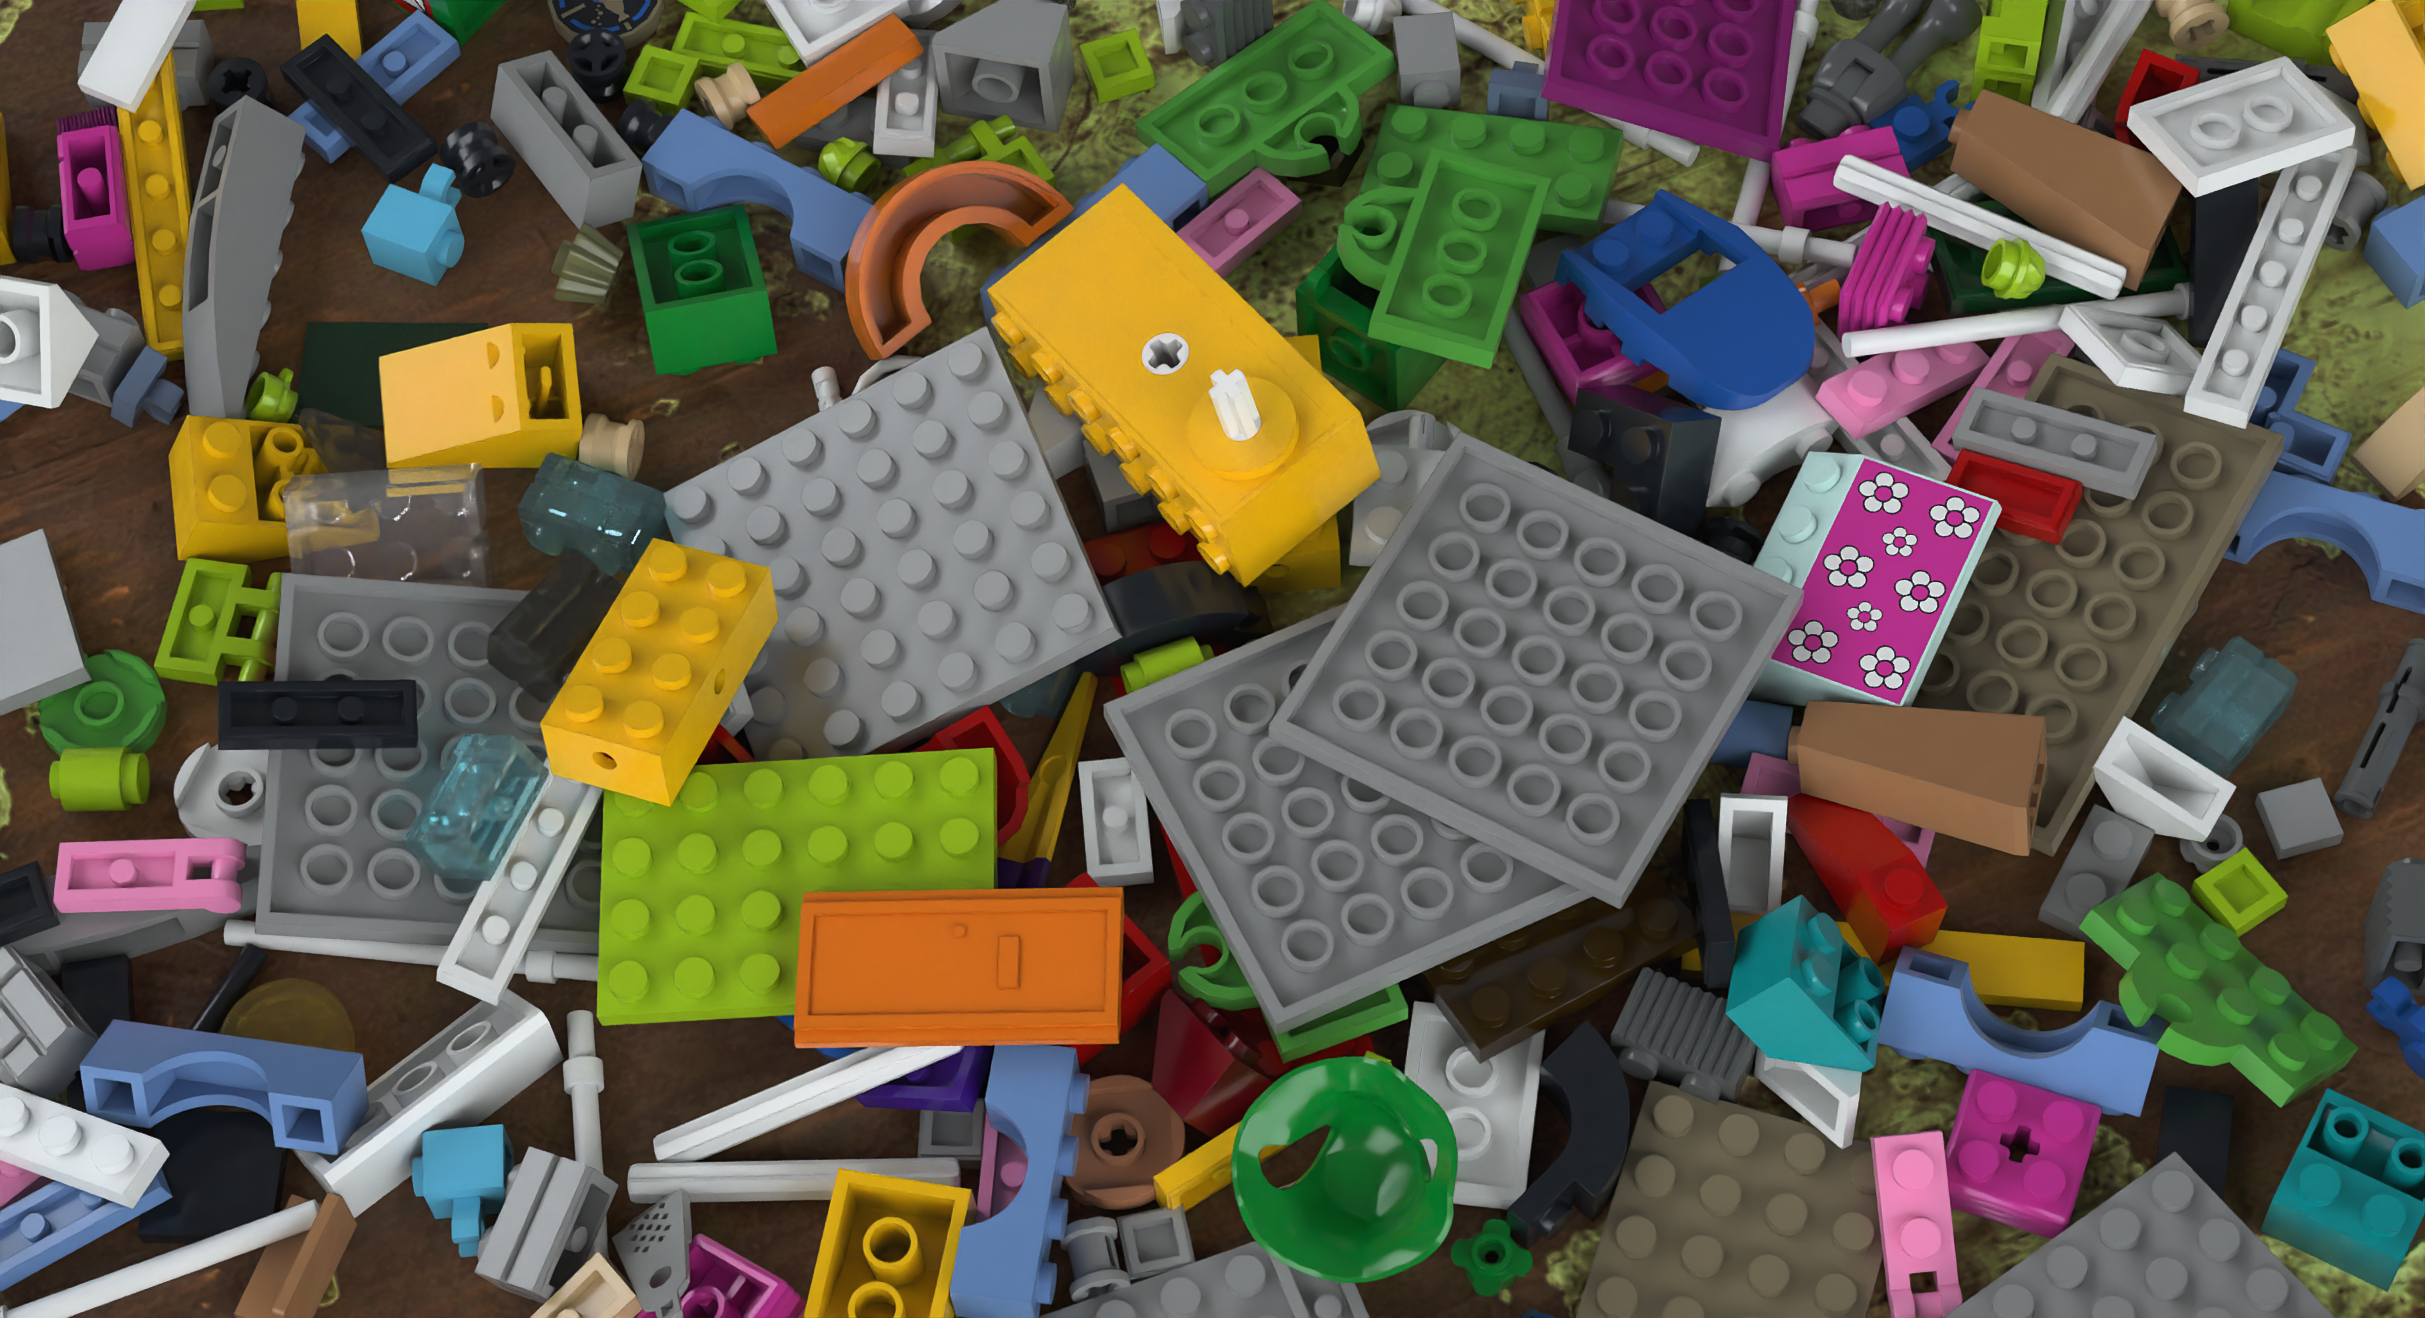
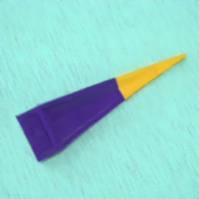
M1084 672L1056 731L1031 779L1032 782L1028 785V811L1021 825L1022 828L1002 847L997 849L998 889L1045 887L1098 679L1093 673ZM995 1045L964 1046L960 1052L853 1097L864 1107L973 1113L989 1063L993 1059Z

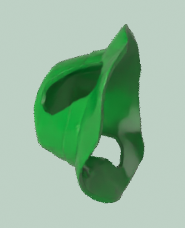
M1368 1057L1328 1058L1305 1064L1283 1075L1269 1086L1253 1102L1240 1123L1234 1139L1231 1173L1235 1197L1241 1216L1253 1238L1266 1252L1298 1271L1317 1278L1340 1283L1371 1282L1389 1277L1422 1262L1435 1252L1446 1238L1452 1224L1454 1214L1453 1196L1458 1167V1149L1452 1125L1440 1105L1428 1093L1391 1064ZM1330 1126L1328 1137L1319 1154L1300 1179L1292 1186L1279 1189L1268 1183L1261 1171L1258 1158L1263 1147L1292 1144L1320 1127ZM1426 1138L1432 1139L1437 1145V1165L1432 1179L1427 1154L1420 1141Z

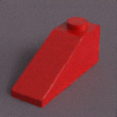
M1801 792L1787 798L1786 826L1877 967L1899 958L1903 945L1919 949L1934 941L1948 905L1910 848L1870 812Z

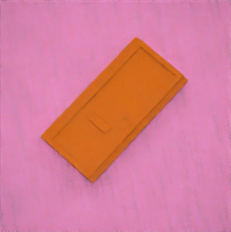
M1123 887L803 892L794 1014V1044L796 1048L1119 1044L1124 933Z

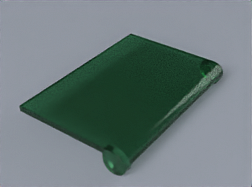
M308 322L297 393L298 399L295 410L290 417V423L322 427H384L379 357L482 331L489 328L488 323Z

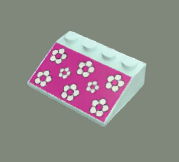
M1809 451L1753 566L1805 590L1803 605L1746 700L1806 706L1808 700L1911 707L2001 513L2002 507L1999 502L1863 454Z

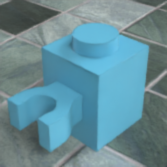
M432 163L425 174L419 193L393 184L388 186L361 230L373 264L433 286H437L448 267L452 268L457 264L462 255L465 240L454 209L462 194L460 189L450 186L456 178L454 170Z
M503 1124L422 1132L423 1156H416L412 1159V1182L416 1197L424 1196L435 1219L452 1218V1241L454 1244L459 1243L460 1257L477 1256L480 1238L487 1230L486 1214L500 1213L506 1200L504 1192L505 1182L508 1174L515 1167L512 1143Z

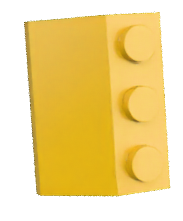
M2376 0L2325 29L2332 42L2329 45V53L2337 69L2343 75L2350 76L2360 95L2357 99V105L2363 119L2372 129H2378L2389 150L2386 152V161L2392 174L2399 182L2406 183L2410 192L2425 188V0Z

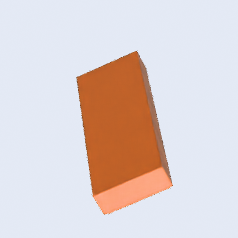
M892 12L747 108L745 112L753 126L775 150L780 149L920 56L924 49L917 36Z

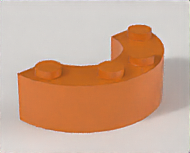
M962 161L932 167L917 172L890 188L872 206L861 222L853 238L845 270V296L849 318L854 333L869 359H887L932 323L921 298L920 274L927 253L942 235L962 225H974L994 232L1011 248L1027 247L1073 211L1072 205L1053 186L1040 177L1024 169L995 161Z

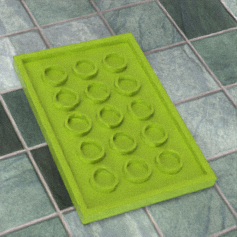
M994 748L696 765L691 770L671 807L604 789L597 1018L601 1025L794 1015L803 892L998 889L997 757Z

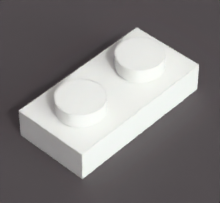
M1126 757L1078 762L1087 873L1100 887L1154 883L1147 796Z

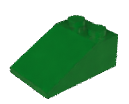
M744 204L625 225L656 376L670 373L674 375H688L697 372L702 367L729 362L747 364L757 361L762 356L778 353L767 288Z

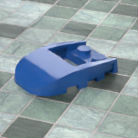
M1663 189L1655 193L1652 203L1573 252L1567 248L1560 253L1554 280L1560 287L1572 281L1587 297L1583 312L1598 328L1607 325L1623 342L1620 351L1638 367L1647 361L1669 375L1667 384L1669 387L1696 403L1713 409L1730 411L1759 406L1801 379L1813 362L1815 326L1812 312L1804 296L1784 271L1738 226ZM1698 250H1701L1710 257L1720 253L1737 265L1661 315L1633 293Z

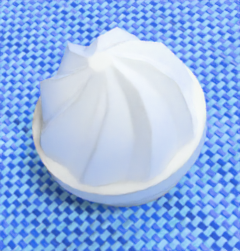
M1344 0L1342 14L1371 36L1388 34L1393 28V17L1402 15V5L1400 0Z

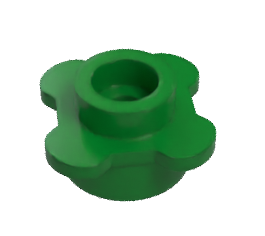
M1501 1219L1486 1221L1483 1231L1469 1240H1457L1451 1249L1453 1263L1458 1267H1464L1466 1276L1473 1285L1474 1291L1482 1297L1496 1296L1501 1290L1508 1288L1517 1276H1526L1532 1268L1533 1260L1531 1253L1517 1246L1510 1237V1226ZM1488 1253H1495L1498 1256V1260L1495 1263H1489L1486 1261L1485 1256Z

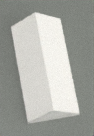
M0 275L1 400L51 409L59 407L99 336L57 284Z
M507 988L498 1006L483 1000L367 1086L369 1110L338 1156L292 1149V1151L326 1193L331 1192L344 1198L353 1217L356 1218L412 1175L413 1157L423 1156L422 1132L477 1126L564 1059L548 1019L540 1009Z

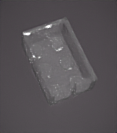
M482 463L292 476L283 491L291 572L293 574L493 588L494 586L489 530H482L487 520Z

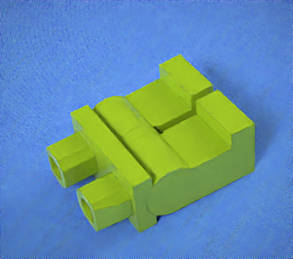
M1988 0L1986 16L1983 15L1969 103L1977 100L1983 88L2030 106L2050 0Z
M2228 0L2226 14L2229 18V25L2227 28L2287 57L2305 58V64L2335 66L2329 53V45L2332 42L2325 29L2376 0Z

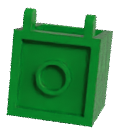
M1364 227L1356 229L1367 236L1383 234L1374 228ZM1335 244L1295 289L1297 335L1318 334L1321 368L1324 373L1389 413L1405 410L1448 358L1367 337L1370 319L1380 291L1360 283L1344 268L1336 251Z

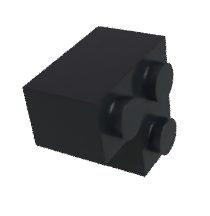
M1629 384L1578 388L1567 449L1614 466L1608 500L1694 540L1700 539L1722 417Z

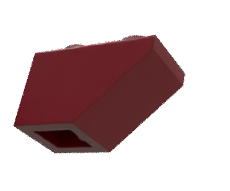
M1169 988L1161 998L1151 1085L1183 1121L1211 1138H1215L1242 1121L1253 1102L1274 1081L1257 1064L1263 1057V1054L1238 1032L1231 1030L1228 1033L1224 1029L1230 1019L1222 1010L1210 1007L1201 998L1191 1002Z

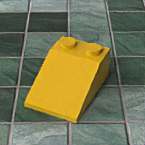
M838 1168L803 1318H953L955 1311L949 1291L961 1227L976 1223L977 1206L972 1189Z

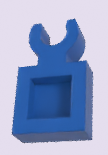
M1949 80L1941 84L1935 92L1934 100L1928 104H1925L1914 93L1891 110L1868 123L1871 129L1892 126L1899 145L1900 155L1903 156L1909 173L1952 146V143L1948 142V136L1960 108L1949 105V103L1958 98L1960 84L1956 80ZM1976 100L1968 103L1963 108L1971 111Z
M2390 975L2372 990L2371 995L2374 999L2365 1006V1009L2377 1023L2392 1030L2400 1037L2397 1047L2402 1051L2406 1063L2414 1073L2425 1079V1005L2421 1008L2415 1002L2407 987L2396 977Z

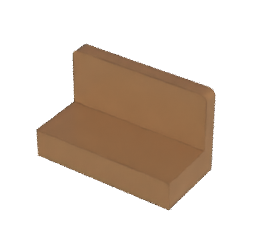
M328 1192L323 1203H318L320 1209L310 1230L266 1246L234 1312L236 1318L314 1317L357 1226L342 1196ZM291 1194L284 1210L310 1200Z

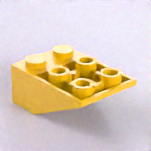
M509 323L379 357L387 468L574 467L583 425L572 323Z
M187 415L169 453L178 560L187 561L188 557L245 564L378 540L381 536L368 430Z

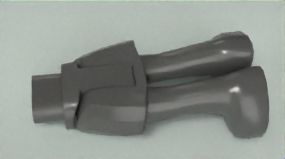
M1885 0L1874 18L1853 39L1837 41L1827 50L1811 83V91L1806 95L1807 106L1796 118L1798 127L1817 141L1839 137L1843 131L1853 126H1868L1869 122L1908 98L1909 92L1905 82L1920 65L1943 46L1967 39L1977 30L1983 18V13L1975 0ZM1926 11L1918 27L1888 59L1880 54L1904 28Z

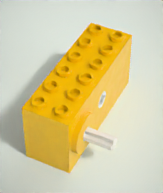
M1123 182L987 289L997 313L991 318V322L1001 337L1011 346L1006 351V355L1016 370L1028 381L1034 376L1040 379L1046 385L1043 392L1056 411L1064 418L1074 414L1084 424L1081 427V431L1090 445L1103 457L1112 452L1122 463L1119 465V469L1131 487L1141 496L1150 491L1161 502L1157 507L1167 523L1179 535H1183L1189 530L1200 541L1197 544V549L1208 565L1219 575L1228 570L1244 587L1381 477L1360 411Z

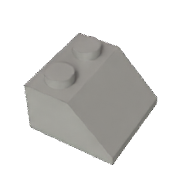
M999 0L935 33L932 48L943 113L983 119L985 121H992L1003 114H1007L1014 126L1058 133L1075 78L1067 5L1057 4L1050 0Z

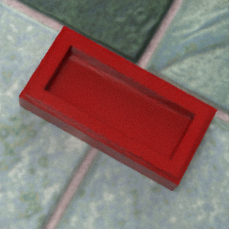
M1965 448L1961 449L1945 482L1997 500L2002 510L1994 527L2055 545L2060 544L2083 495L2082 483Z

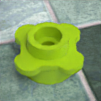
M284 368L278 377L267 372L261 373L248 392L245 401L248 404L246 417L254 421L287 423L295 410L298 399L297 392L290 390L293 371Z

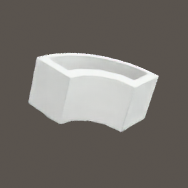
M1808 373L1759 406L1734 411L1709 407L1702 410L1722 417L1706 507H1738L1743 505L1758 492L1761 484L1770 477L1791 466L1803 464L1809 451L1826 452L1833 442L1831 435L1840 424L1815 399L1820 387Z

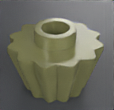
M583 223L574 243L564 239L554 260L551 273L560 276L553 299L558 301L605 304L619 273L625 252L591 225Z

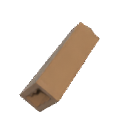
M1982 88L1971 111L1961 107L1951 127L1948 142L1957 146L1950 170L2045 234L2123 265L2127 269L2123 286L2137 291L2177 209L2184 188L2183 184L2152 153Z
M1808 700L1802 725L1792 726L1790 729L1788 762L1789 765L1799 766L1801 793L2013 855L2029 856L2047 768L2045 716Z

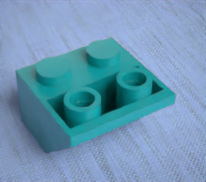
M1801 894L1739 930L1725 1014L1768 1058L1866 1072L1875 1067L1885 982L1875 963L1867 957H1861L1844 940L1835 921L1826 913H1819Z
M2327 1088L2272 1199L2260 1231L2388 1292L2425 1214V1133Z

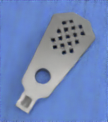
M680 1189L649 1207L612 1237L642 1309L646 1313L655 1311L657 1318L684 1317L680 1297L685 1293L690 1283L689 1244L692 1242L690 1197L683 1189Z

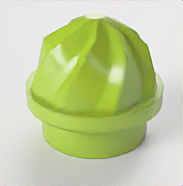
M841 137L823 147L819 157L818 170L829 183L850 194L852 192L863 194L878 174L881 160L871 154L872 147L865 141L859 142Z
M2000 238L1995 241L1985 258L1981 273L1982 284L1993 288L1995 296L2005 300L2009 298L2026 299L2043 284L2046 275L2045 261L2030 246L2027 240L2016 238L2011 242Z

